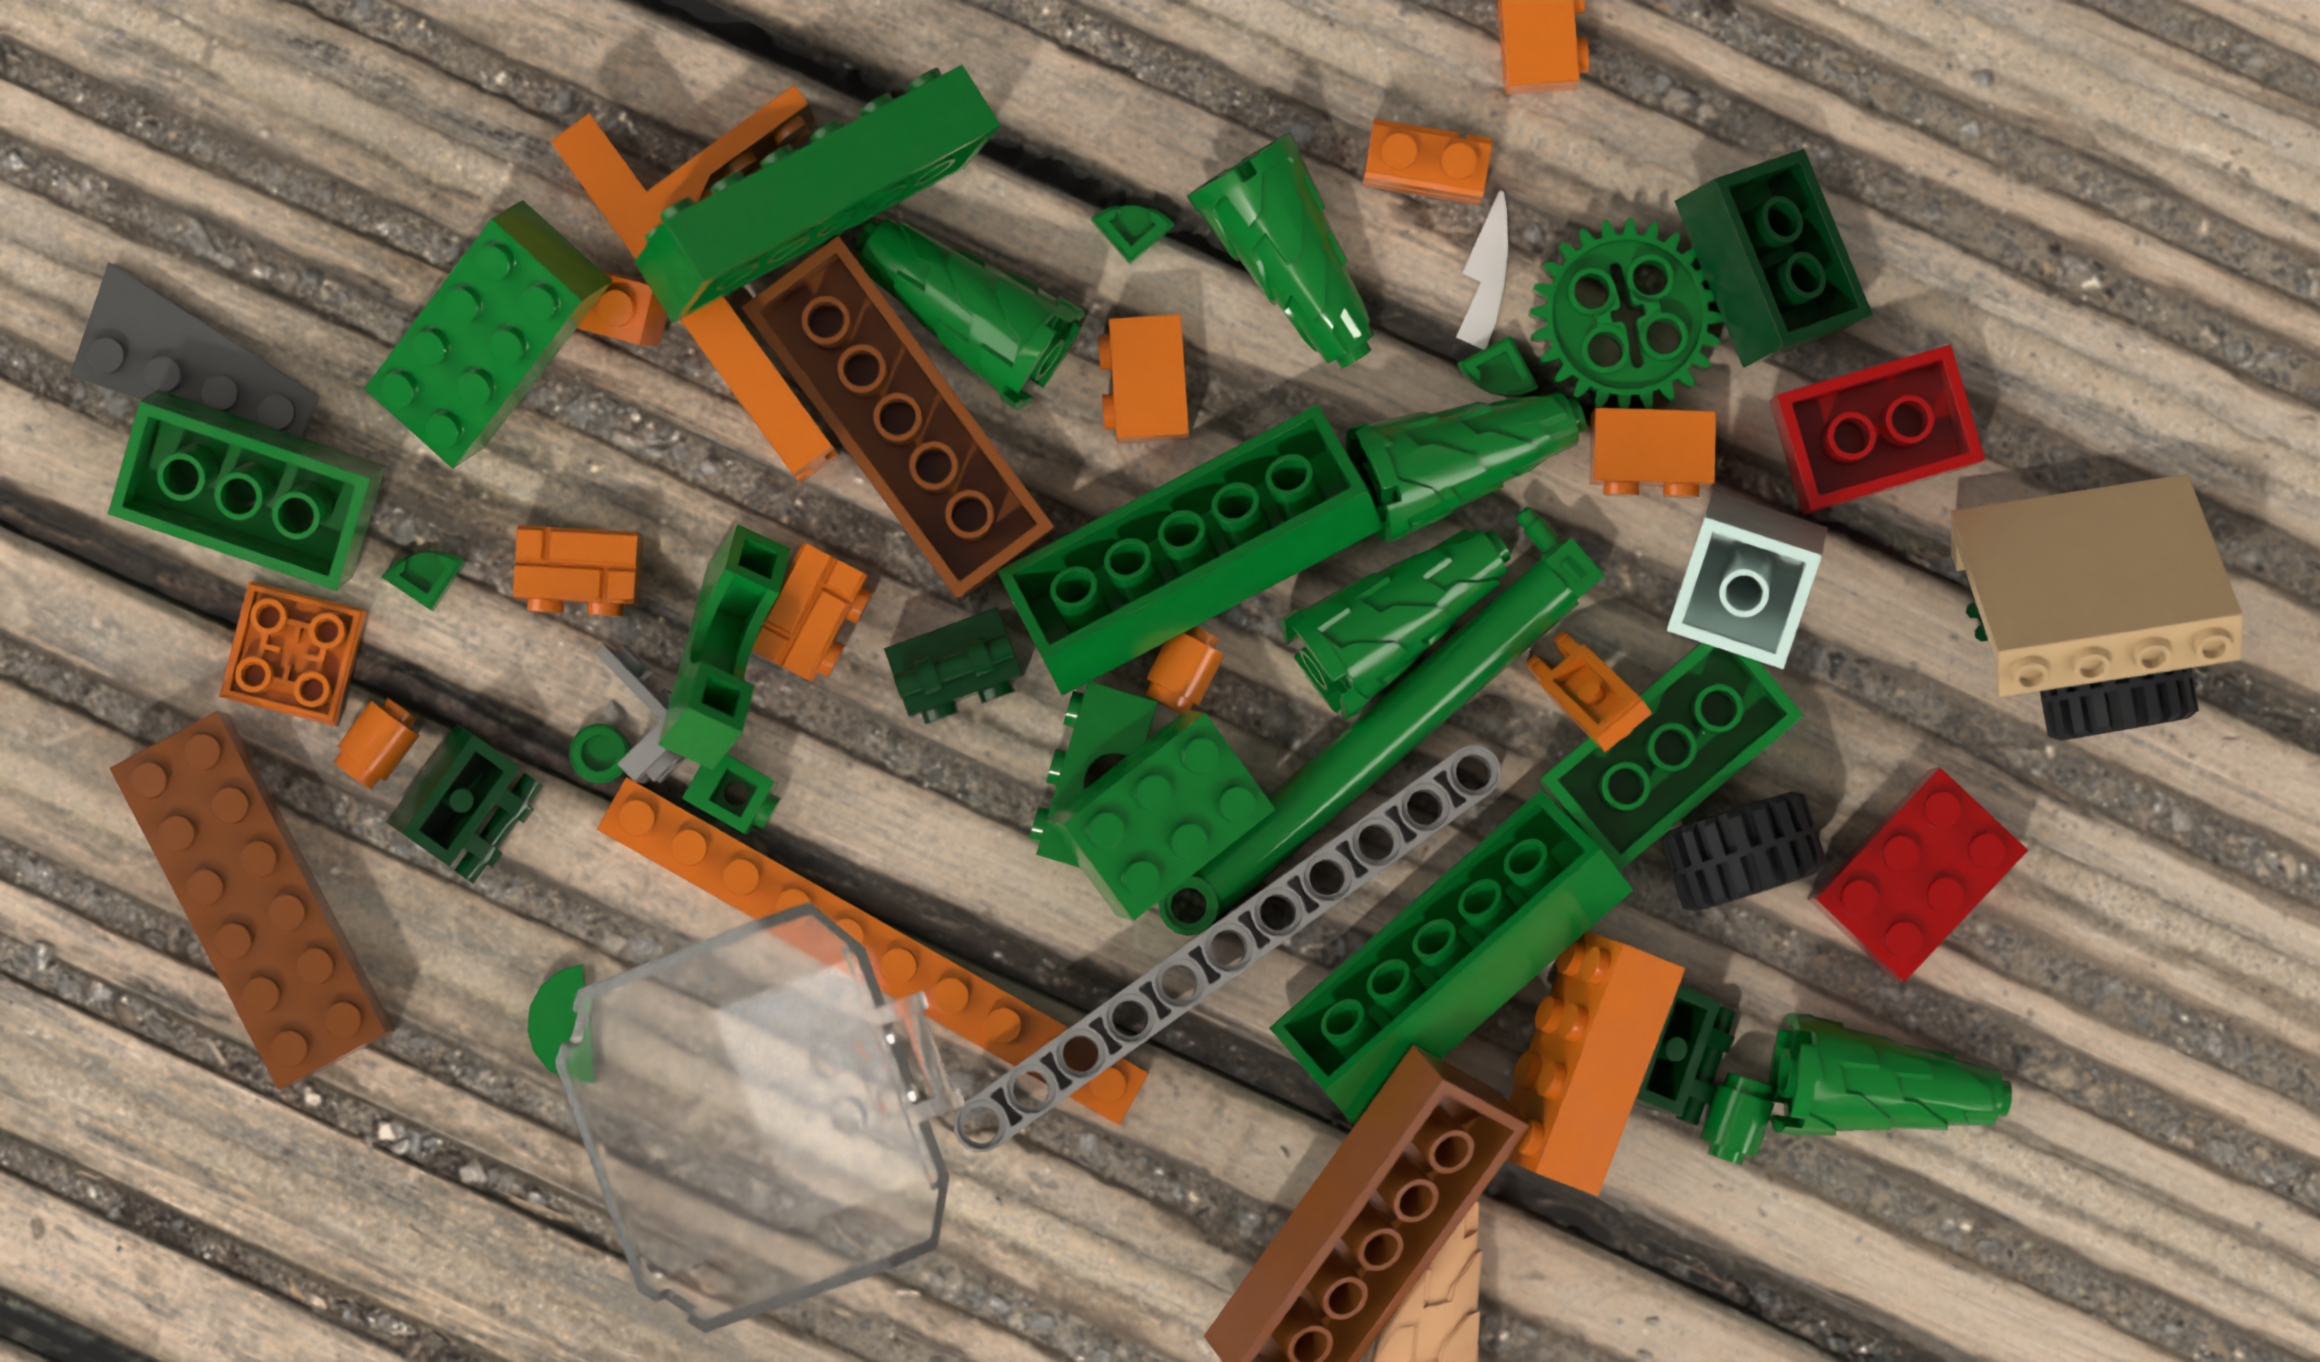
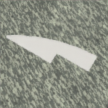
M1502 190L1497 194L1462 274L1481 283L1456 338L1483 350L1487 348L1496 324L1505 286L1508 226L1507 207Z

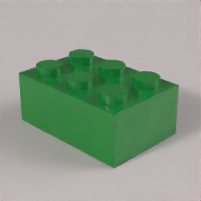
M1186 710L1047 818L1046 821L1114 914L1135 921L1276 809L1205 712Z

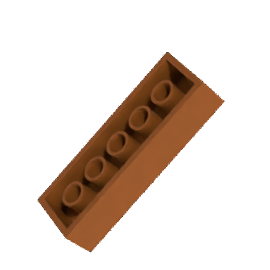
M839 236L741 307L958 602H961L998 574V570L1014 563L1055 532L1053 524Z
M216 711L109 768L278 1090L297 1084L395 1031L228 713Z
M1413 1045L1204 1334V1338L1222 1362H1360L1519 1143L1530 1125L1500 1091Z

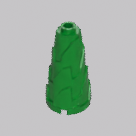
M1287 133L1243 158L1241 162L1230 169L1227 168L1190 192L1187 198L1194 209L1203 217L1230 256L1236 261L1240 260L1270 303L1273 305L1278 304L1302 339L1315 352H1318L1327 364L1336 360L1340 368L1343 369L1372 351L1367 340L1373 337L1374 333L1369 325L1370 319L1363 300L1345 266L1347 258L1323 212L1325 210L1323 199L1301 157L1296 141L1291 133Z
M890 217L881 223L875 219L871 220L860 233L854 249L860 252L859 263L864 267L867 275L901 302L925 329L937 337L970 371L999 393L1000 399L1015 410L1024 408L1034 399L1033 396L1022 390L1030 379L1042 388L1045 387L1068 354L1081 329V326L1073 320L1080 321L1082 318H1085L1084 310L1071 301L1065 300L1061 296L1056 298L1026 279L999 270L970 253L950 248L901 219L898 223Z
M1561 392L1542 396L1506 399L1489 404L1474 402L1434 413L1422 411L1352 427L1346 432V452L1354 466L1359 464L1360 477L1369 491L1383 529L1375 533L1380 540L1386 539V543H1389L1452 514L1453 510L1503 488L1504 482L1533 470L1548 458L1576 446L1579 442V433L1586 431V420L1576 398L1567 400Z
M1465 528L1427 551L1394 563L1378 573L1374 572L1360 578L1309 607L1293 610L1279 620L1280 630L1287 645L1298 637L1301 639L1305 647L1300 649V653L1294 656L1296 662L1327 705L1335 713L1340 711L1343 720H1348L1362 711L1363 705L1369 702L1370 698L1404 672L1421 655L1422 651L1442 637L1460 615L1502 583L1499 578L1507 573L1504 563L1509 561L1511 556L1504 542L1492 529L1484 534L1478 529L1469 532Z
M1788 1013L1783 1020H1785L1786 1025H1792L1794 1031L1778 1029L1769 1074V1086L1774 1087L1769 1102L1784 1104V1116H1770L1772 1127L1777 1133L1795 1136H1836V1131H1891V1128L1948 1131V1126L1995 1125L1998 1116L2006 1117L2010 1110L2012 1100L2010 1081L2003 1080L1999 1069L1956 1059L1955 1054L1901 1044L1885 1036L1844 1028L1841 1022L1815 1017L1811 1014Z

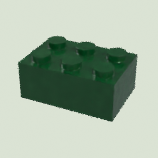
M1805 149L1714 178L1674 201L1743 368L1833 336L1873 315Z

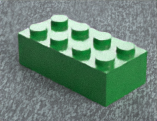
M522 200L490 219L364 389L454 469L486 447L613 281Z
M156 390L139 402L108 515L338 591L353 578L386 466L161 390Z
M1700 642L1638 694L1652 714L1637 725L1629 735L1618 741L1606 752L1588 736L1536 781L1549 797L1604 851L1618 871H1621L1805 716L1759 661Z

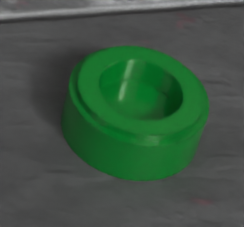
M596 723L584 727L575 735L570 745L569 756L573 769L580 777L589 782L605 784L617 780L625 773L617 763L631 751L628 739L619 729L608 724Z

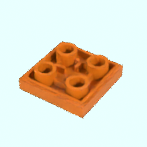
M249 581L219 697L338 727L368 611Z

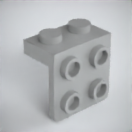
M603 643L594 651L595 654L660 720L617 764L635 782L646 784L652 779L654 782L658 781L661 783L686 759L681 755L658 746L672 692L663 688L657 694L645 681L653 672L628 647L626 648L621 645L614 650Z

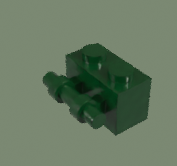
M997 607L884 648L893 673L895 685L903 700L908 716L914 718L922 715L925 725L959 713L956 702L978 694L981 703L984 704L1016 692L1012 681L1023 678Z
M456 724L386 823L449 867L462 849L465 848L467 853L454 871L474 884L485 867L489 865L493 868L503 853L498 849L518 821L524 824L532 814L534 808L530 805L544 786L528 774L523 773L511 791L506 789L521 768L477 736ZM495 804L498 805L499 808L479 836L475 834V831Z
M1679 985L1634 1104L1649 1110L1676 1115V1119L1698 1126L1705 1104L1711 1105L1716 1087L1712 1086L1722 1055L1723 1053L1729 1054L1735 1037L1730 1035L1737 1012L1720 1006V1001Z

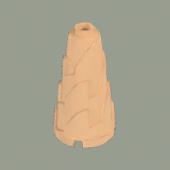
M1479 1202L1474 1203L1378 1335L1375 1349H1370L1367 1362H1478L1480 1311H1477L1483 1250L1478 1249Z

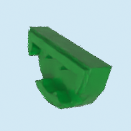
M584 964L558 971L540 986L529 1007L527 1031L533 1052L550 1072L569 1082L594 1084Z

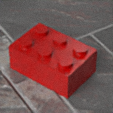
M1951 344L1780 393L1769 401L1802 515L1973 467L1985 461Z
M1941 767L1928 770L1807 900L1894 982L1904 983L2028 852V849Z

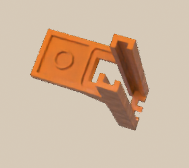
M794 84L647 191L590 113L550 142L636 259L647 244L644 238L645 235L663 222L659 216L664 210L686 197H691L697 203L713 195L710 191L711 187L736 171L741 170L745 177L762 169L759 162L775 150L789 144L795 149L807 140L811 135L807 127L816 120L808 102ZM724 297L680 319L800 484L839 457Z

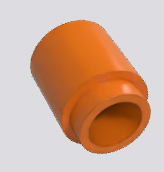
M1195 626L1166 641L1162 645L1146 677L1150 684L1144 695L1179 714L1186 710H1191L1193 704L1199 706L1225 656L1215 649L1219 638Z
M389 697L382 706L371 700L337 745L341 751L333 761L334 764L359 783L372 790L380 779L387 781L420 736L419 733L411 728L417 717Z

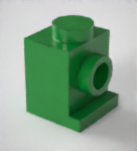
M727 753L713 770L700 765L682 797L687 802L747 835L754 825L764 830L781 801V798L772 794L778 782ZM735 782L743 783L748 790L747 800L738 806L729 803L726 797L727 788Z

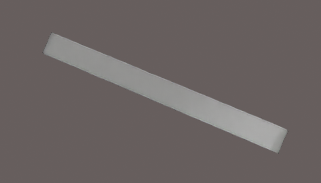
M1467 745L1457 750L965 1102L956 1113L954 1133L958 1142L973 1152H988L997 1148L1491 794L1498 786L1501 778V765L1497 756L1488 748L1480 745ZM1472 758L1478 760L1484 766L1486 781L1481 789L1470 790L1464 788L1459 783L1456 777V768L1460 760ZM1425 793L1435 800L1438 806V815L1432 824L1421 825L1410 818L1407 811V803L1411 795ZM1375 827L1387 835L1389 851L1383 859L1372 860L1361 853L1358 846V838L1364 829ZM1319 862H1327L1334 865L1341 875L1339 890L1332 895L1318 893L1312 888L1309 881L1311 868ZM1279 897L1290 905L1292 920L1286 929L1273 930L1263 923L1260 917V908L1266 899ZM1230 932L1241 939L1244 953L1237 964L1223 965L1213 957L1211 943L1217 934ZM1172 967L1187 969L1194 978L1195 988L1193 994L1184 1001H1176L1169 998L1162 988L1163 975ZM1123 1002L1138 1004L1146 1015L1144 1029L1136 1036L1120 1034L1113 1025L1112 1015L1114 1009ZM1074 1037H1083L1090 1040L1097 1051L1095 1064L1085 1072H1077L1070 1069L1063 1059L1064 1046ZM1033 1072L1039 1074L1047 1084L1048 1094L1046 1099L1037 1107L1021 1105L1013 1094L1015 1080L1023 1073ZM975 1108L991 1110L998 1120L996 1136L986 1143L972 1141L964 1131L963 1122L965 1116L970 1110Z

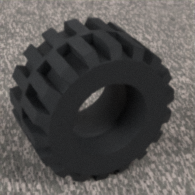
M2192 668L2040 691L2047 735L2060 741L2184 720L2199 711Z
M1798 792L1780 794L1671 829L1660 839L1682 909L1692 911L1715 907L1818 873L1827 864L1806 795Z

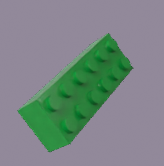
M963 64L944 74L938 68L931 69L908 85L910 92L895 100L890 93L881 95L865 105L859 111L861 117L851 123L844 125L841 119L833 120L810 136L812 143L797 151L794 150L791 144L781 147L761 161L762 169L747 177L744 176L741 170L736 171L711 187L710 191L713 195L697 203L691 197H686L664 210L659 216L663 222L645 235L644 238L647 244L634 263L671 322L679 321L966 168L1001 125Z
M1317 404L998 570L997 573L1058 690L1063 696L1383 529V526L1367 487Z
M1540 790L1270 1026L1269 1029L1355 1126L1413 1045L1442 1059L1629 895L1633 889L1604 851L1547 794Z

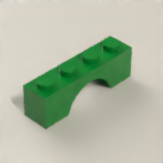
M737 524L707 564L658 746L713 770L743 733L755 685L745 681L747 664L763 622L780 593L791 548Z

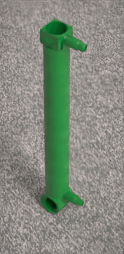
M1525 507L1517 514L1516 520L1524 528V533L1544 555L1272 792L1267 798L1276 810L1159 901V911L1165 925L1175 933L1185 936L1200 934L1211 927L1579 605L1578 599L1605 575L1572 537L1569 540L1561 539L1546 520L1538 516L1531 507ZM1182 889H1196L1206 900L1205 914L1195 923L1186 924L1180 922L1171 911L1172 898Z

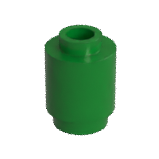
M1728 1072L1724 1085L1717 1084L1699 1138L1711 1142L1707 1154L1738 1165H1742L1745 1154L1757 1158L1775 1104L1769 1102L1774 1087Z

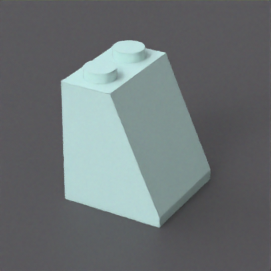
M1713 490L1667 631L1784 669L1822 557L1827 527Z

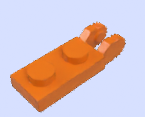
M1562 631L1553 640L1556 644V649L1565 659L1552 670L1543 659L1533 655L1524 664L1548 697L1606 752L1618 741L1629 735L1637 725L1652 713L1644 701L1585 644L1580 646L1565 631Z

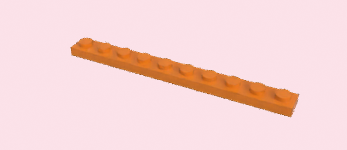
M628 777L625 778L596 829L1015 1067L1070 1028ZM1074 1037L1065 1044L1063 1059L1070 1069L1077 1072H1085L1095 1064L1097 1051L1090 1040L1083 1037ZM1121 1058L1068 1097L1120 1126L1149 1072ZM1026 1072L1027 1074L1033 1076L1034 1078L1046 1084L1045 1080L1039 1074L1033 1072Z

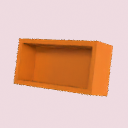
M1586 931L1557 957L1556 968L1558 973L1550 994L1541 1001L1536 1011V1031L1528 1051L1523 1053L1516 1063L1513 1073L1515 1085L1509 1102L1530 1127L1506 1160L1542 1176L1598 1196L1686 968L1627 944Z

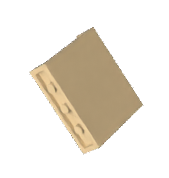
M2188 474L1951 510V556L1956 571H1966L1996 661L1998 697L2241 660L2242 611Z

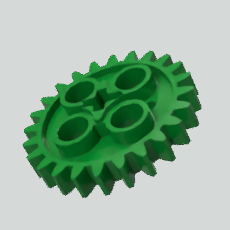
M1627 218L1622 234H1615L1610 222L1603 220L1600 225L1599 239L1595 240L1586 229L1582 228L1577 233L1580 245L1578 251L1564 242L1558 246L1557 250L1564 261L1563 266L1549 261L1544 263L1542 270L1553 282L1552 284L1539 283L1533 286L1532 292L1546 300L1545 305L1531 308L1528 311V317L1544 321L1545 327L1534 332L1530 338L1532 342L1549 343L1550 349L1542 355L1539 363L1543 365L1558 361L1561 369L1553 380L1556 385L1570 377L1577 382L1572 398L1579 399L1589 389L1595 392V408H1602L1610 396L1616 397L1617 408L1628 409L1630 400L1634 397H1637L1642 409H1652V393L1658 392L1662 399L1669 404L1675 400V392L1672 385L1674 381L1689 390L1696 384L1688 370L1690 366L1705 371L1710 367V361L1700 350L1701 348H1717L1720 345L1721 340L1708 333L1707 328L1721 324L1724 320L1720 313L1708 311V305L1715 302L1711 289L1704 290L1702 283L1707 279L1703 270L1695 271L1691 265L1697 257L1694 248L1682 255L1676 250L1681 233L1676 231L1665 242L1657 240L1658 222L1653 221L1645 234L1639 235L1636 233V225L1633 218ZM1613 264H1617L1621 268L1623 289L1628 309L1633 311L1639 310L1641 317L1634 322L1632 327L1634 339L1643 363L1640 368H1635L1631 363L1625 324L1619 321L1613 322L1611 315L1615 314L1620 307L1618 292L1610 273V266ZM1642 265H1650L1657 268L1664 278L1662 292L1656 295L1641 293L1633 283L1634 270ZM1583 279H1594L1602 284L1606 291L1604 305L1596 309L1583 307L1577 302L1574 295L1576 283ZM1656 323H1664L1673 328L1678 337L1676 350L1668 354L1654 351L1647 342L1649 326ZM1596 337L1612 339L1619 348L1620 357L1618 363L1611 367L1596 365L1588 354L1589 342Z

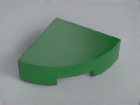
M1137 205L1109 207L1091 218V222L1129 265L1134 263L1175 227V224L1161 212Z
M1511 335L1457 364L1460 372L1468 381L1477 388L1493 395L1516 397L1538 390V386Z
M420 552L398 560L386 570L381 578L434 612L466 564V561L446 552Z

